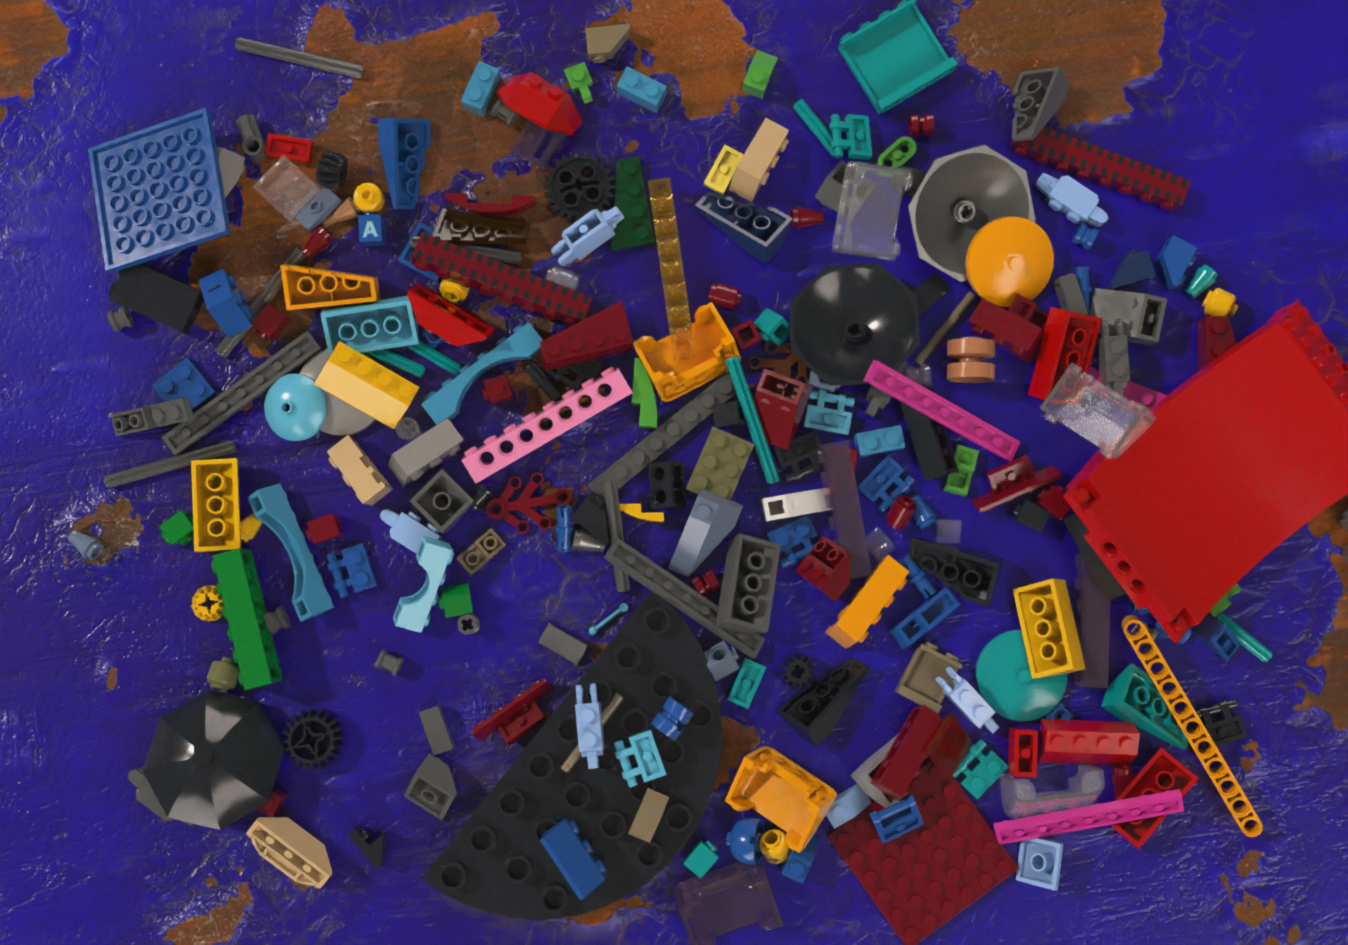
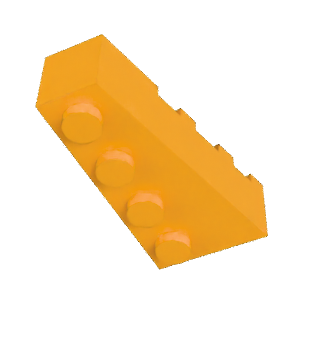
M290 264L280 265L286 310L381 300L378 277Z
M887 555L864 581V587H860L851 598L852 603L848 604L838 614L837 618L839 620L832 626H829L825 633L845 649L857 642L862 643L869 634L867 631L868 627L871 624L875 625L881 618L882 614L879 612L884 606L887 608L895 599L893 593L896 589L900 591L908 580L905 577L909 571L891 556Z

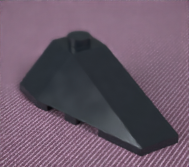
M912 537L908 551L910 558L920 569L935 576L946 587L952 588L967 601L989 607L1005 558Z
M853 657L831 670L828 677L820 682L816 680L811 683V687L803 693L797 692L792 695L777 711L778 715L800 737L818 747L835 727L869 671L868 666Z

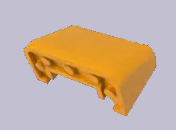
M712 302L700 306L694 314L695 322L657 342L652 336H642L633 343V347L644 365L659 397L664 402H670L729 372L726 364L728 358L738 356L741 362L736 342Z
M762 746L744 756L725 802L738 812L747 811L752 808L786 831L787 834L784 840L787 846L800 853L806 848L831 808L837 793L832 787L775 749Z

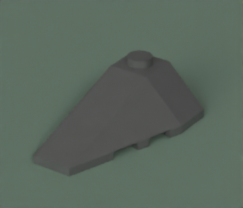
M1060 67L1020 72L1014 87L1015 103H1013V109L1015 111V118L1012 121L1013 141L1034 139L1064 103L1071 84Z

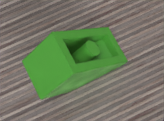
M757 50L743 82L742 92L763 99L778 57Z

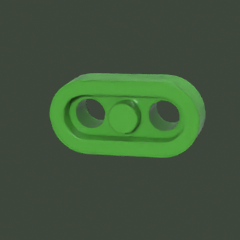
M907 136L897 139L879 156L877 161L878 170L884 175H892L896 167L903 166L914 156L916 152L915 141ZM906 147L908 152L903 153L900 148ZM889 161L892 166L888 168L884 165V162Z

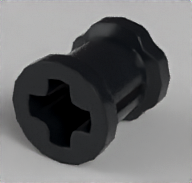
M478 483L477 489L470 496L474 500L471 506L478 512H481V507L489 498H493L494 494Z

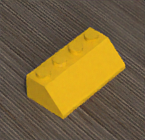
M340 341L314 383L315 386L393 430L419 389L417 385Z
M238 458L191 461L194 552L231 551L241 548Z
M1052 578L1013 589L1032 679L1062 675L1086 669L1066 580Z

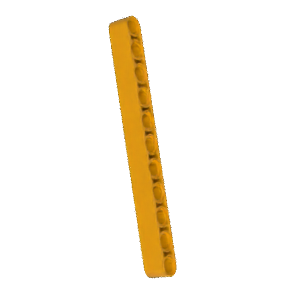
M1126 616L1121 626L1127 639L1234 819L1246 836H1258L1263 829L1262 822L1145 625L1138 616ZM1131 623L1139 624V628L1135 632H1130L1127 628ZM1142 643L1151 644L1148 651L1143 652L1139 650ZM1154 663H1162L1160 670H1151V666ZM1165 683H1174V687L1171 690H1163ZM1178 702L1186 703L1182 710H1176L1174 706ZM1189 722H1197V726L1194 729H1186ZM1203 741L1209 742L1208 747L1205 749L1198 748L1199 743ZM1213 761L1220 762L1217 768H1210L1209 766ZM1224 781H1232L1231 786L1227 788L1221 787ZM1238 800L1244 801L1240 807H1233L1234 802ZM1248 820L1255 821L1254 825L1246 827L1245 823Z

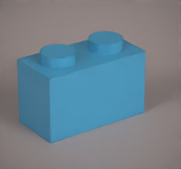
M481 61L478 62L461 99L464 109L479 116H485L495 95L496 88L502 79L499 69Z
M626 67L617 84V93L657 113L667 95V86Z
M901 425L857 433L853 436L856 450H858V458L905 448Z

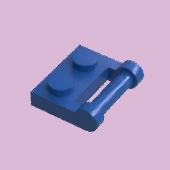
M912 794L905 796L904 800L877 813L874 811L869 814L882 844L924 825Z

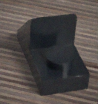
M358 825L348 833V836L376 870L384 864L387 831L374 842L371 840L372 835L365 827L361 828Z

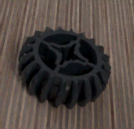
M311 708L308 714L305 710L300 711V717L296 714L292 716L294 723L290 721L286 723L290 730H283L282 734L288 736V738L281 740L283 744L288 743L284 753L291 752V755L287 758L289 761L296 758L294 766L297 767L303 762V770H307L310 765L311 770L315 771L318 765L323 769L326 767V762L332 764L334 762L332 756L339 757L340 753L335 748H343L344 745L338 743V740H343L344 735H338L337 732L343 730L342 726L335 728L334 725L338 722V719L330 721L329 719L332 715L330 712L323 717V709H319L315 713L314 708ZM310 721L321 723L327 730L318 731ZM303 724L304 736L302 740L296 742L297 732ZM322 735L315 743L308 742L304 744V741L309 740L310 737ZM330 736L329 747L323 755L322 742ZM299 748H308L316 758L306 756Z

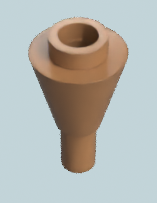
M348 197L322 223L327 228L336 222L358 217V215H361V210L354 203V199Z

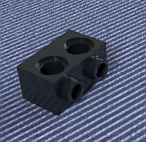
M666 461L648 464L651 509L687 507L684 462Z

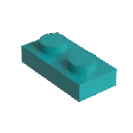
M745 658L727 700L749 709L766 666Z

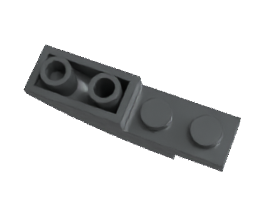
M189 397L110 415L116 436L194 419Z

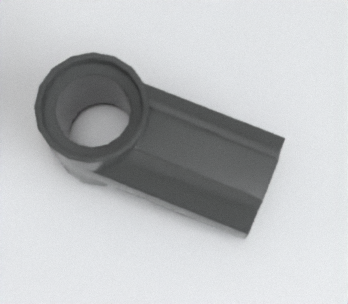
M253 114L240 116L236 120V124L243 142V150L253 161L261 162L267 158L264 155L266 145L264 144L256 117ZM260 145L256 152H252L253 147Z

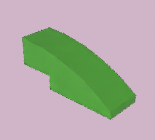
M635 358L632 405L640 406L639 428L657 429V407L652 383L640 358Z

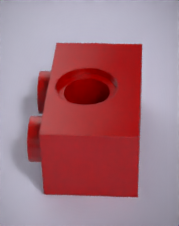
M1009 728L1008 774L1014 777L1037 778V730L1031 728Z

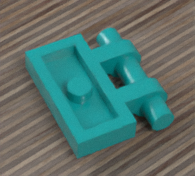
M838 114L831 115L829 128L833 136L831 149L834 151V157L842 158L843 150H848V158L870 160L872 157L869 117L848 114L844 122L840 121ZM841 132H846L847 140L842 139Z
M981 739L975 745L972 744L968 748L969 752L961 760L958 759L954 763L955 766L949 771L955 778L961 772L965 775L959 783L976 799L1009 767L992 750L984 756L981 751L987 745ZM977 758L979 762L970 771L967 766Z

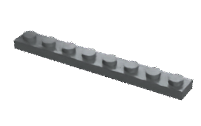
M306 331L193 414L194 419L181 422L161 438L172 453L178 456L267 391L279 378L290 374L308 361L312 356L320 352L322 348L311 333Z
M726 372L591 481L588 484L590 489L596 494L605 497V482L616 481L619 489L648 464L652 463L714 412V405L726 403L737 394L731 376Z
M619 538L614 540L604 557L605 560L751 659L756 658L765 641L764 637L756 632H736L717 627V605Z

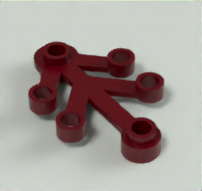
M535 472L531 475V481L517 501L508 502L513 492L522 487V480L517 476H513L509 479L508 486L501 496L487 502L485 511L487 516L493 520L504 519L513 525L520 534L528 533L530 525L527 521H520L509 511L519 510L538 523L542 530H548L552 526V520L549 517H543L531 507L554 503L565 506L569 505L572 501V493L567 488H559L555 491V494L530 498L536 488L541 486L545 480L541 473ZM540 475L542 478L541 482L535 483L533 481L534 476ZM518 479L519 486L513 487L511 485L512 480ZM566 493L568 496L567 500L560 501V494ZM495 505H500L501 511L499 513H494L493 507ZM543 519L549 521V526L546 528L541 526ZM521 523L527 525V529L524 532L519 530Z

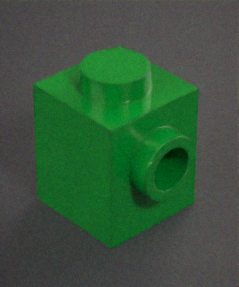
M180 510L159 526L162 530L161 536L168 544H181L184 546L193 539V518L188 511Z
M469 583L441 587L442 596H438L440 610H445L446 618L473 614Z

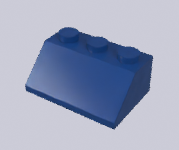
M566 817L543 833L540 841L578 898L582 900L606 879L605 872L607 869L600 859L595 860L591 854L594 851L587 840L583 841L578 834L580 829L574 820L569 821Z

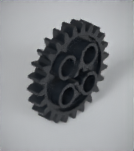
M571 151L570 158L567 159L566 156L562 155L563 162L560 163L554 160L556 168H548L552 175H545V179L549 183L543 184V187L549 191L545 192L544 196L545 198H551L547 201L548 206L555 205L552 209L553 213L561 211L560 219L567 215L568 222L570 223L573 218H576L578 221L591 210L598 209L601 213L604 211V206L607 208L611 207L607 200H614V195L610 192L615 191L616 187L610 184L615 182V178L608 177L612 170L611 168L604 170L607 165L606 161L599 164L600 158L598 155L591 159V152H588L586 157H583L582 151H579L578 156L575 157ZM591 170L594 174L591 178H584L582 176L583 172ZM564 175L572 177L569 183H562L560 181ZM594 182H599L598 185H591ZM577 184L582 185V191H578ZM596 191L599 193V196L595 200H590L587 198L588 193ZM570 196L577 198V202L573 205L565 203L566 199Z

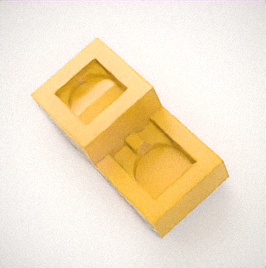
M620 504V510L632 517L651 522H664V512L642 513L641 504Z

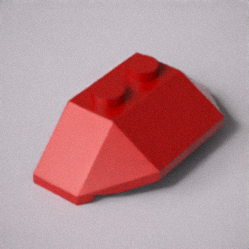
M529 72L506 78L496 88L495 93L499 95L506 107L545 129L565 132L567 135L572 136L582 125V120L570 94L542 79L539 75Z
M419 283L407 292L418 324L425 327L428 332L440 336L451 345L458 347L483 341L495 330L482 317L458 303L445 300L441 293L424 288Z

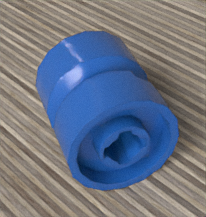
M669 696L663 705V713L658 712L651 724L676 741L683 731L682 724H687L694 713L682 703Z

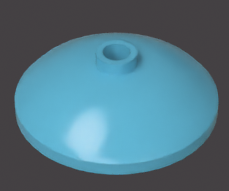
M303 374L284 375L271 385L266 394L264 402L266 420L270 428L285 440L303 441L309 439L321 429L327 415L326 396L321 388L314 385L315 380ZM287 404L290 406L289 411L286 409Z

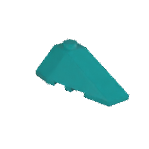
M1130 664L1107 687L1101 707L1125 722H1133L1135 727L1182 750H1186L1189 741L1160 692L1152 684L1151 677L1136 665ZM1187 724L1186 729L1192 730V728Z

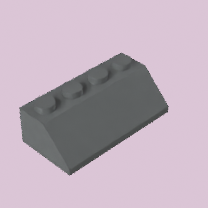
M740 533L729 539L716 619L717 627L736 632H768L781 548L780 544Z

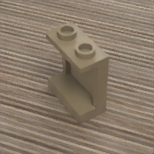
M926 642L925 645L919 643L894 692L921 706L925 705L938 714L942 708L940 704L945 694L942 692L943 688L935 679L939 676L947 684H950L953 678L947 674L945 669L950 666L957 673L958 669H961L963 665L958 663L959 658L948 652L944 656L937 652L939 649L937 646Z

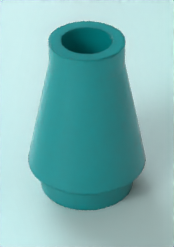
M1205 264L1201 268L1198 267L1185 292L1195 299L1200 293L1216 282L1215 279L1218 277V274Z

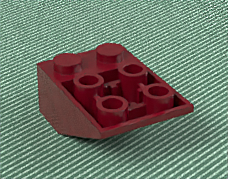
M764 369L756 389L754 404L767 443L789 451L813 387Z

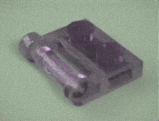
M528 119L511 147L510 152L530 163L538 170L545 172L548 167V161L567 134L565 132L545 129ZM549 132L554 134L541 158L537 159L534 157Z

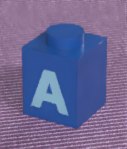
M374 211L365 212V215H358L359 242L362 246H385V219L382 215Z

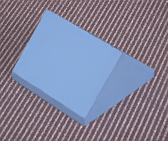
M1045 837L1020 841L1017 865L1019 870L1016 873V880L1058 891L1063 843L1057 839Z

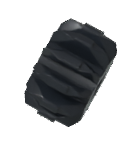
M336 151L324 152L317 166V183L330 190L341 188L348 174L347 157Z
M792 652L791 661L788 657H783L784 661L788 663L786 666L783 664L778 665L779 668L785 669V672L778 673V677H787L782 681L783 685L791 681L790 690H794L797 683L799 691H802L803 682L808 687L811 686V683L807 680L808 677L811 679L816 678L814 674L809 673V671L816 670V666H807L812 662L810 657L803 662L804 653H800L797 660L796 653ZM799 665L798 668L803 669L798 678H795L796 675L791 674V671L795 670L794 666Z

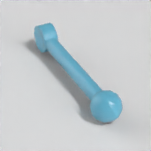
M622 603L618 610L595 627H590L589 634L596 635L601 627L621 612H626L628 605Z

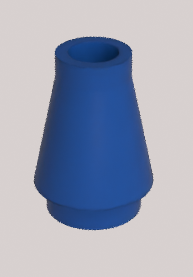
M920 495L913 497L912 499L916 504V509L913 513L916 526H920L921 530H924L935 524L937 519L932 509L922 500Z

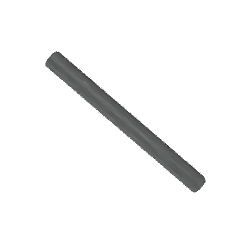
M241 37L236 38L235 48L239 51L356 78H362L364 75V67L362 65Z
M296 248L284 264L300 266L306 258V254ZM281 268L250 305L249 308L253 314L250 317L252 323L283 287ZM249 329L230 338L226 336L215 349V352L221 357L226 358Z
M234 441L223 442L107 475L104 477V482L108 488L116 487L190 466L191 461L211 460L235 453L236 445Z

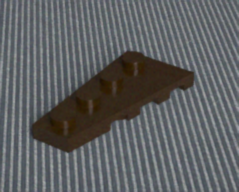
M442 208L432 236L452 244H525L530 230V223Z

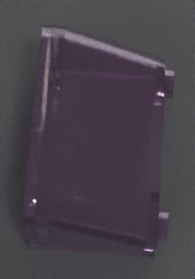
M762 861L759 865H747L738 862L706 873L701 879L695 877L686 880L675 888L680 915L692 945H715V936L758 922L759 926L764 930H773L783 926Z

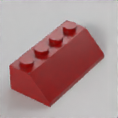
M1050 307L1028 395L1045 401L1080 406L1103 318Z
M1041 719L1037 762L1129 766L1138 754L1140 733L1133 722Z
M1160 748L1115 801L1180 789L1183 798L1199 778L1163 748ZM1169 814L1111 824L1110 826L1133 847L1139 850Z

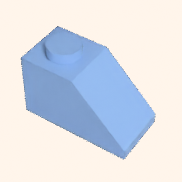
M856 784L836 796L826 816L835 829L857 816L871 804V801L867 794Z

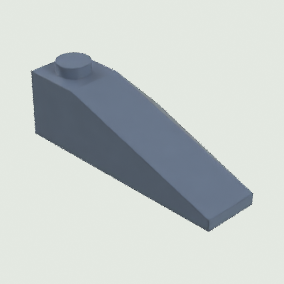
M701 488L668 569L689 578L735 527L743 505Z

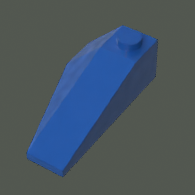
M408 118L378 119V142L393 209H415L420 188L419 177L421 169H424L426 163L424 162L425 152L429 149L431 143L430 120Z

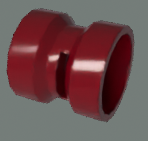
M917 114L909 115V136L917 137L921 134H924L926 137L933 136V114H925L924 116H918Z
M712 569L706 571L702 577L697 576L691 579L697 592L704 597H707L711 591L716 592L721 589Z

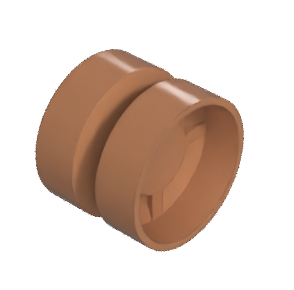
M962 337L947 341V357L959 360V362L947 365V381L983 383L995 380V364L982 362V360L995 357L994 340L981 337Z

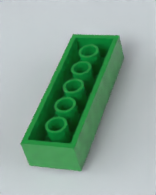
M239 548L212 555L214 560L211 562L212 570L215 575L217 574L219 581L217 583V591L224 602L222 612L224 618L228 619L230 627L227 630L230 641H233L235 647L233 658L240 668V673L238 674L240 685L244 686L245 690L283 681L272 633L269 631L264 620V613L267 612L252 550Z

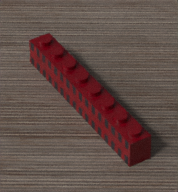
M1043 127L1032 140L1013 141L1012 139L1009 148L1020 157L1029 156L1034 158L1039 164L1056 166L1058 171L1075 173L1080 179L1094 180L1098 182L1099 186L1105 188L1113 187L1118 189V192L1123 195L1130 196L1132 194L1140 197L1139 199L1142 202L1159 204L1162 209L1167 211H1176L1183 205L1191 180L1047 127Z
M423 232L412 255L411 264L418 270L431 271L445 280H456L463 287L476 288L484 295L497 296L505 303L518 304L526 311L539 312L545 318L563 321L569 327L585 319L593 298Z

